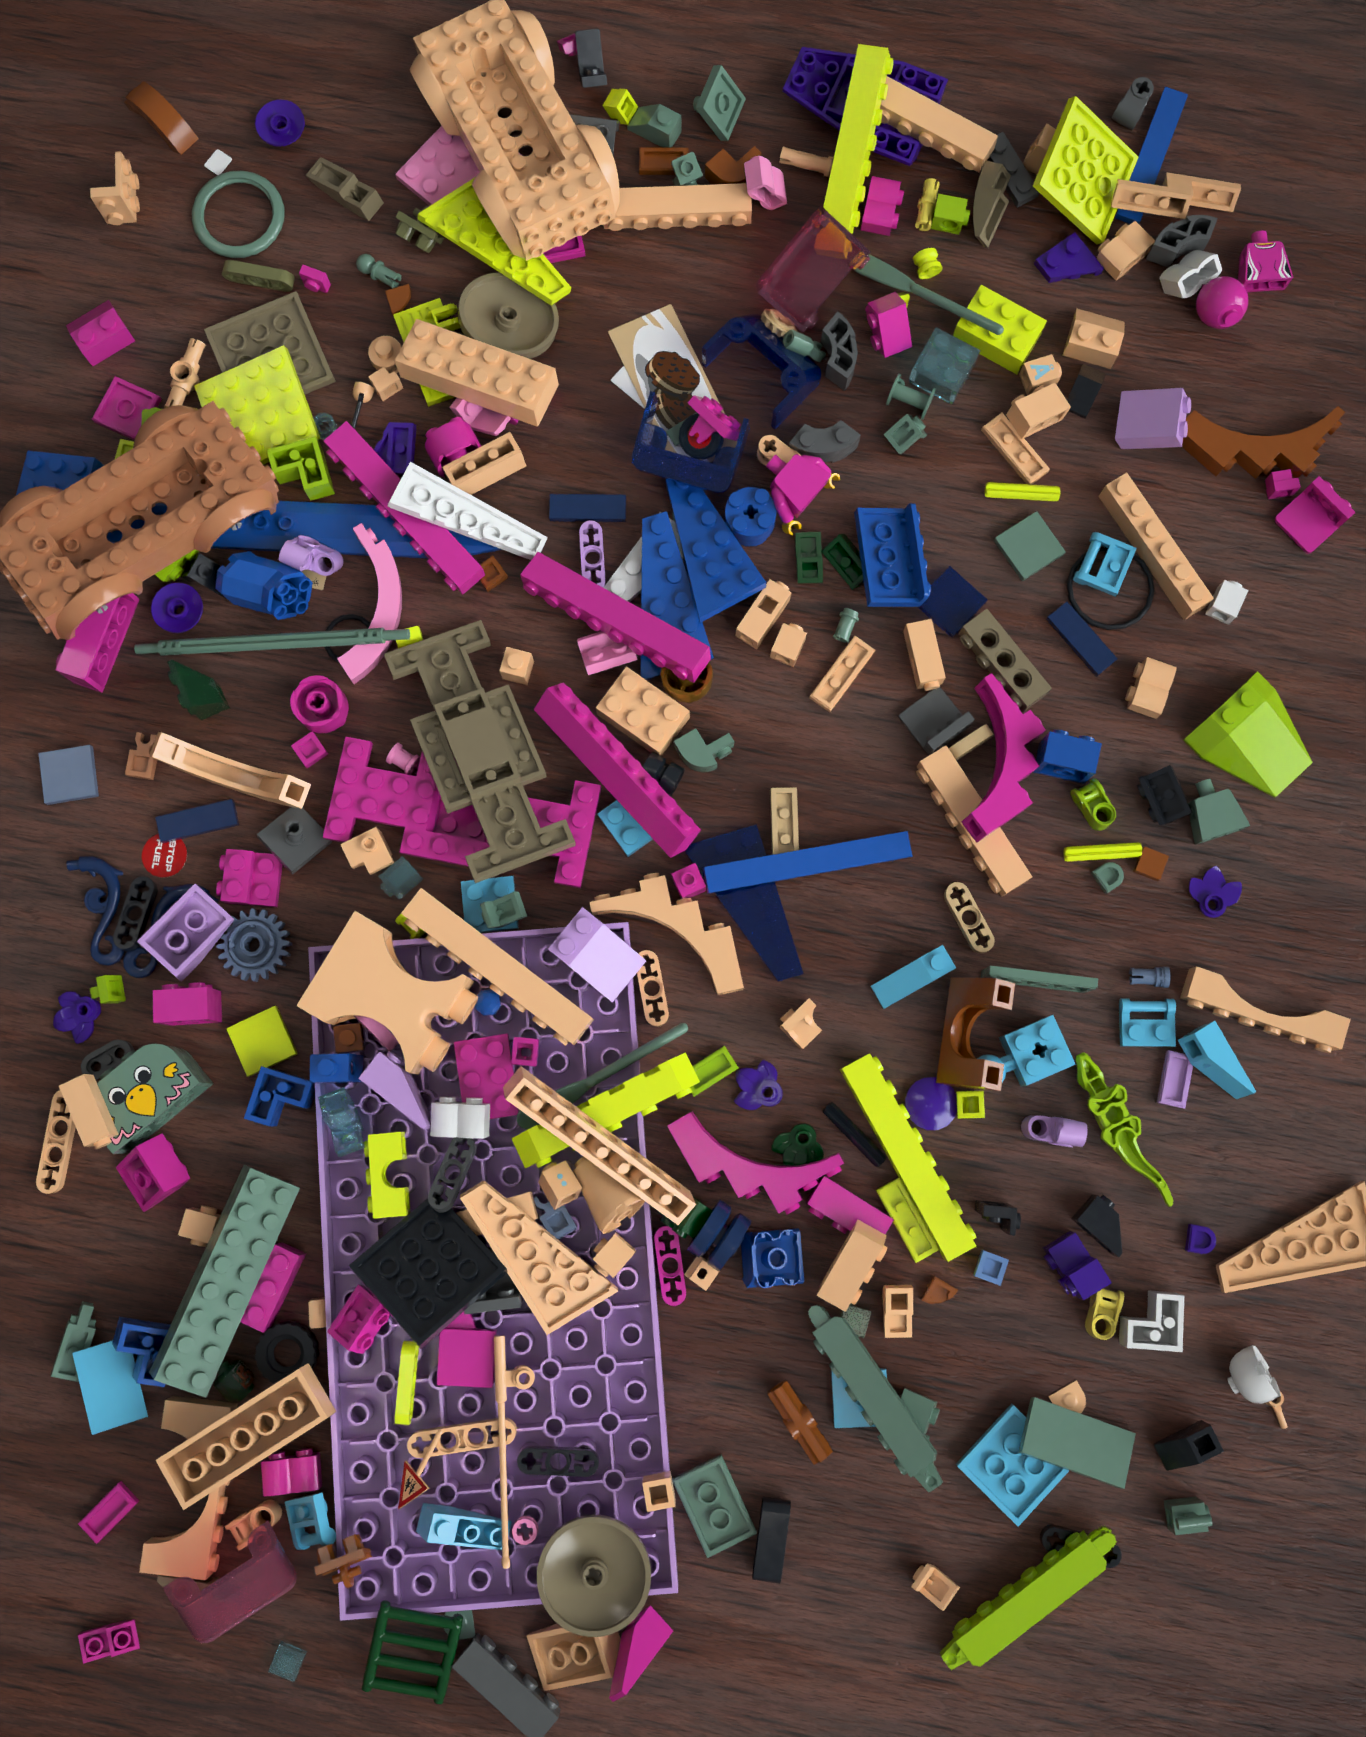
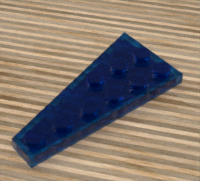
M757 824L692 843L684 851L693 864L696 863L704 879L703 867L766 856ZM775 882L714 893L744 933V936L757 951L777 982L804 974Z

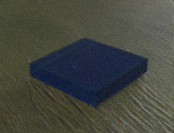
M949 566L931 585L930 596L918 608L953 638L985 605L988 599Z

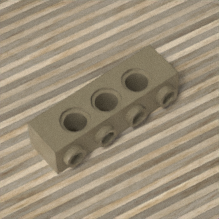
M985 609L961 628L959 635L962 644L967 649L971 648L976 655L978 664L983 669L987 668L1002 683L1004 690L1017 703L1022 713L1046 696L1052 689L988 609ZM981 639H990L992 641L993 646H984L981 643ZM997 658H1005L1009 666H1000ZM1013 678H1021L1024 681L1025 686H1016L1013 682Z

